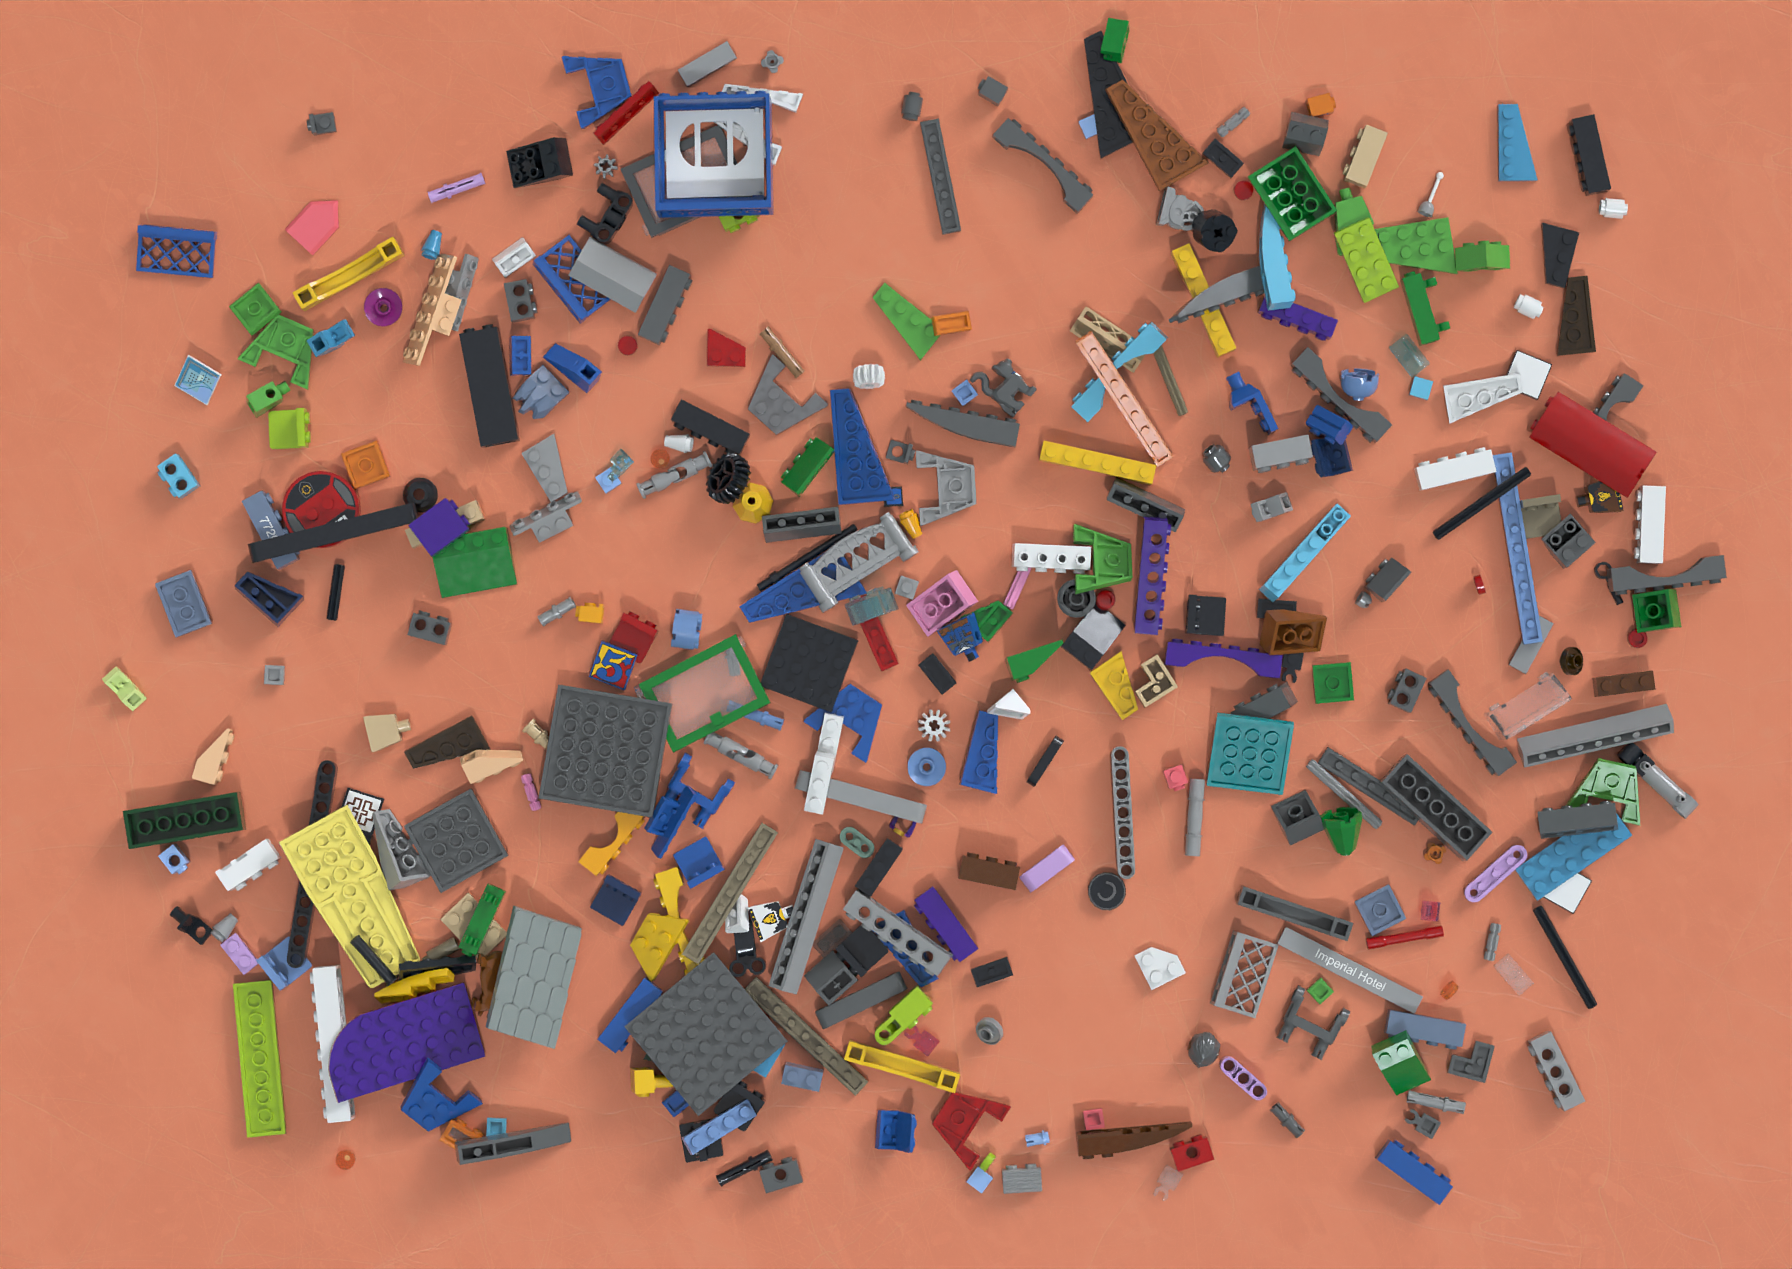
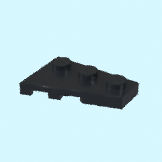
M1541 223L1545 284L1565 288L1579 232Z

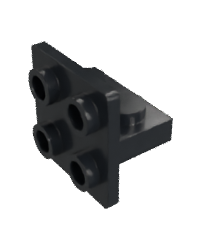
M712 1119L680 1124L681 1140L682 1137ZM721 1138L693 1155H690L682 1140L685 1161L687 1163L699 1160L700 1162L708 1161L709 1158L723 1156Z

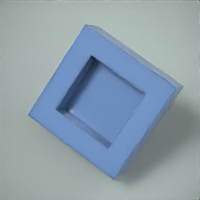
M965 380L951 391L962 407L978 396L968 380Z

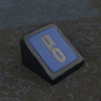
M891 487L896 500L884 501V507L903 506L902 487Z

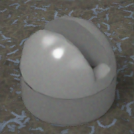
M1362 591L1357 597L1355 604L1361 608H1368L1369 604L1372 603V599L1369 594Z

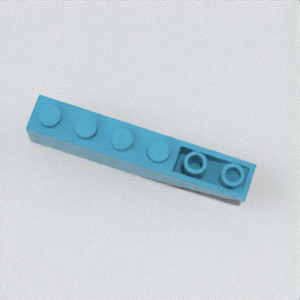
M1264 204L1259 233V264L1267 309L1269 311L1290 308L1296 296L1294 289H1291V272L1287 270L1288 256L1284 254L1283 250L1284 238L1280 236L1279 230L1281 228Z
M1336 504L1259 590L1272 602L1278 599L1351 515L1340 505Z

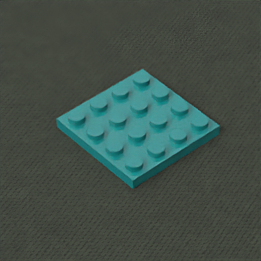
M1217 713L1206 782L1207 786L1283 795L1294 722Z

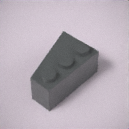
M1285 682L1280 686L1275 684L1267 688L1268 692L1263 695L1258 693L1250 697L1251 701L1246 704L1243 701L1233 706L1235 710L1230 714L1269 719L1292 707L1298 701L1288 682Z

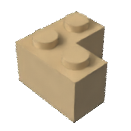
M1158 654L1140 665L1150 682L1134 692L1145 708L1178 687Z

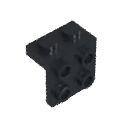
M861 925L835 948L838 951L836 953L837 957L842 962L846 960L850 964L848 969L855 976L859 974L860 977L865 975L872 966L888 953V948L872 930H866Z
M741 1080L722 1096L714 1112L720 1115L744 1099H747L757 1115L766 1100L763 1099V1094L757 1090L751 1091L747 1088L748 1084ZM754 1118L739 1126L738 1129L746 1131Z

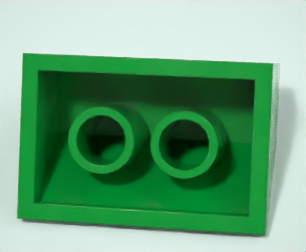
M817 437L814 440L812 438L809 439L804 446L806 448L805 452L802 455L799 453L793 460L795 465L791 470L787 468L781 476L783 479L781 483L798 497L803 494L835 452L832 447Z

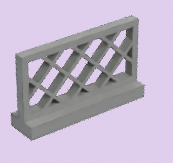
M1233 931L1210 1004L1256 1018L1279 945ZM1245 939L1252 940L1255 948L1246 952L1243 947ZM1266 945L1272 947L1270 955L1264 958L1260 948ZM1257 951L1261 960L1252 964L1248 955ZM1245 957L1249 966L1240 971L1237 965L1238 961ZM1263 963L1266 968L1265 972L1258 976L1254 967ZM1251 969L1255 978L1246 983L1242 973ZM1239 975L1243 985L1234 989L1232 980ZM1257 981L1260 986L1259 991L1252 995L1248 985ZM1245 987L1249 997L1240 1001L1236 992ZM1234 994L1238 1003L1232 1006L1225 1005L1226 998ZM1250 999L1254 1004L1252 1013L1245 1011L1242 1005Z

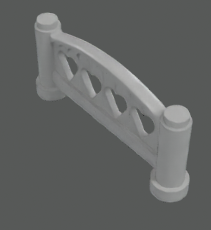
M889 512L880 517L881 522L879 524L855 531L835 543L814 565L810 566L807 563L799 568L801 576L819 602V608L822 613L839 603L835 597L836 595L898 556L905 562L919 552L915 545L912 546L894 516ZM878 533H883L884 550L872 545L869 541L870 538L876 537ZM862 543H866L868 545V560L854 554V548L860 547ZM846 553H850L852 555V570L839 565L837 559L840 557L844 558ZM830 563H834L836 565V580L823 575L821 569L824 567L828 568Z

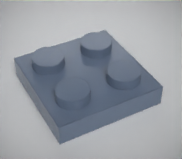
M1389 884L1354 901L1371 936L1406 919Z

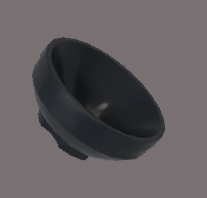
M415 478L409 481L403 490L405 504L415 502L416 510L420 513L434 507L438 499L436 486L426 478ZM416 489H422L425 492L423 499L416 500L413 494Z

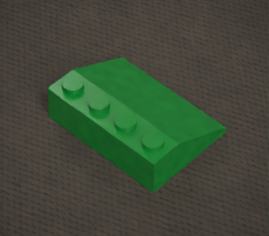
M1296 146L1248 176L1249 181L1288 241L1315 227L1337 212L1336 207Z
M506 527L464 534L432 557L442 598L517 585L508 529Z
M1063 640L1007 657L1005 661L1011 680H1016L1017 683L1030 679L1029 675L1033 674L1064 644Z

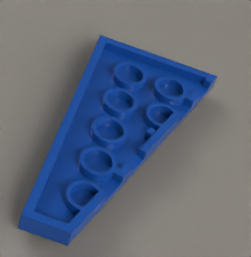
M823 554L810 561V566L814 565ZM845 557L837 559L839 565L852 570ZM830 563L828 568L824 567L821 569V573L836 580V565ZM799 569L739 606L749 623L820 606L801 576ZM858 581L835 597L840 601L865 595L867 592L860 581Z

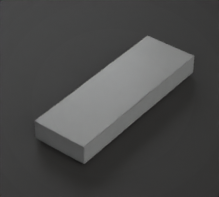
M726 41L678 69V72L686 86L689 87L734 61L737 57Z
M1539 616L1544 642L1554 623ZM1521 641L1509 665L1526 674L1543 642L1523 645V641Z

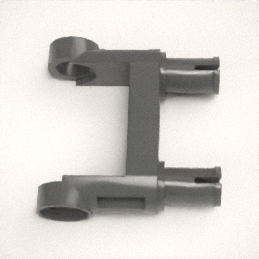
M1298 985L1292 995V1002L1283 1018L1284 1024L1276 1038L1280 1040L1283 1038V1041L1288 1043L1294 1028L1299 1027L1318 1037L1317 1039L1319 1040L1311 1055L1322 1060L1328 1046L1334 1043L1341 1026H1344L1350 1011L1342 1008L1339 1015H1336L1329 1031L1296 1015L1304 999L1303 995L1305 992V988Z

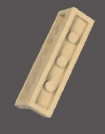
M1088 307L1084 308L1070 330L1079 338L1092 331L1110 358L1118 351L1122 353L1127 348L1125 346L1126 342L1132 337ZM1086 314L1087 316L1091 317L1093 321L1087 320L1086 318H1084V315ZM1101 326L1106 327L1109 332L1102 330ZM1117 337L1123 338L1125 342L1119 341ZM1146 354L1135 357L1122 366L1134 373Z

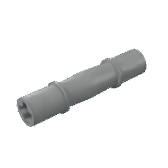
M1190 779L1187 834H1185L1186 856H1200L1203 801H1205V780Z

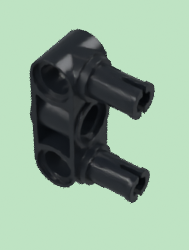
M601 183L597 193L609 199L611 205L606 210L600 223H595L582 215L577 225L591 233L590 235L602 244H608L624 224L627 215L633 207V200L628 193L620 190L616 191ZM621 198L629 199V204L626 207L619 205ZM607 230L609 237L607 239H600L599 233Z

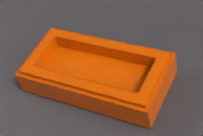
M969 311L931 317L934 336L972 330Z

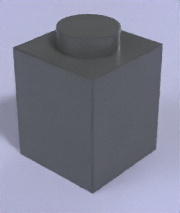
M989 76L986 80L982 79L977 88L980 90L978 94L980 97L997 107L1008 91V87Z

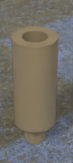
M452 937L427 951V955L422 960L441 959L459 950L456 939Z

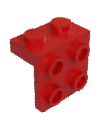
M631 611L628 614L623 612L620 618L621 621L609 643L637 653L636 662L642 663L659 632L655 629L657 625L648 620L645 623L639 621L638 618L640 616Z

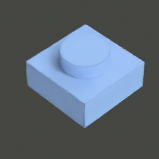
M611 467L595 477L605 494L622 484Z

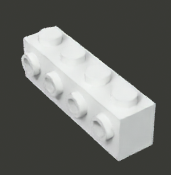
M1012 544L1011 567H1016V571H1028V568H1035V572H1047V569H1054V573H1066V570H1073L1074 574H1085V571L1090 570L1091 547Z

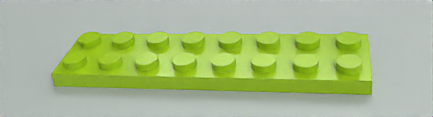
M272 980L233 984L247 1138L286 1134Z

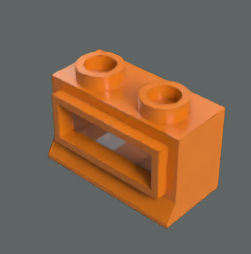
M457 1118L450 1121L439 1141L455 1149L454 1142L483 1137L484 1133L476 1128L471 1130L466 1127V1122Z

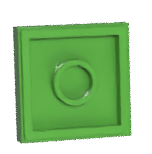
M259 283L229 306L250 335H254L282 312Z

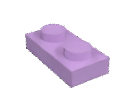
M234 933L220 944L243 975L258 965L257 958L237 933Z

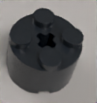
M1216 209L1200 212L1192 224L1194 240L1213 252H1223L1234 241L1238 231L1233 220Z

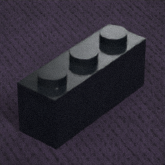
M887 838L855 887L871 897L903 848Z

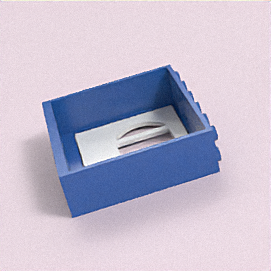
M737 91L735 94L716 92V95H708L707 92H699L697 95L678 93V96L660 93L658 96H654L655 211L659 218L774 215L772 101L769 93H766V91H755V94H747L745 91ZM763 109H765L766 196H764ZM664 111H666V150H664ZM702 122H727V166H701L700 124ZM733 123L741 126L748 138L747 153L736 165H734ZM691 124H694L695 166L686 162L680 151L681 136ZM665 162L667 178V199H665Z

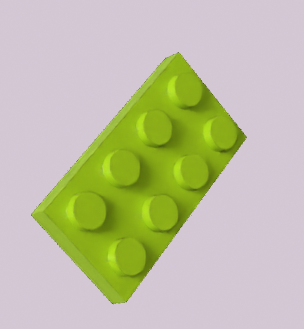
M1369 217L1334 232V236L1364 303L1399 287Z

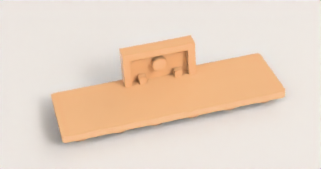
M440 254L435 260L434 273L428 280L429 287L427 293L423 295V304L421 310L416 315L415 328L410 333L409 345L403 353V362L420 366L432 330L447 336L450 335L461 303V299L445 294L457 260L456 256Z

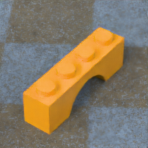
M617 812L614 816L618 824V835L615 841L605 848L589 847L578 862L595 876H598L599 873L603 875L609 868L607 863L610 859L615 860L621 853V850H619L623 843L627 845L632 839V831L635 828L639 830L645 822L644 816Z

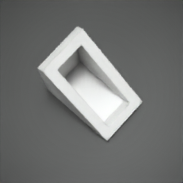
M1012 689L987 710V713L1022 720L1030 714V709L1015 690Z

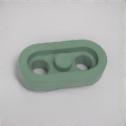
M846 827L841 831V842L858 856L867 858L873 854V842L855 828ZM847 833L853 834L852 840L846 839ZM864 844L869 848L866 852L861 850V846Z

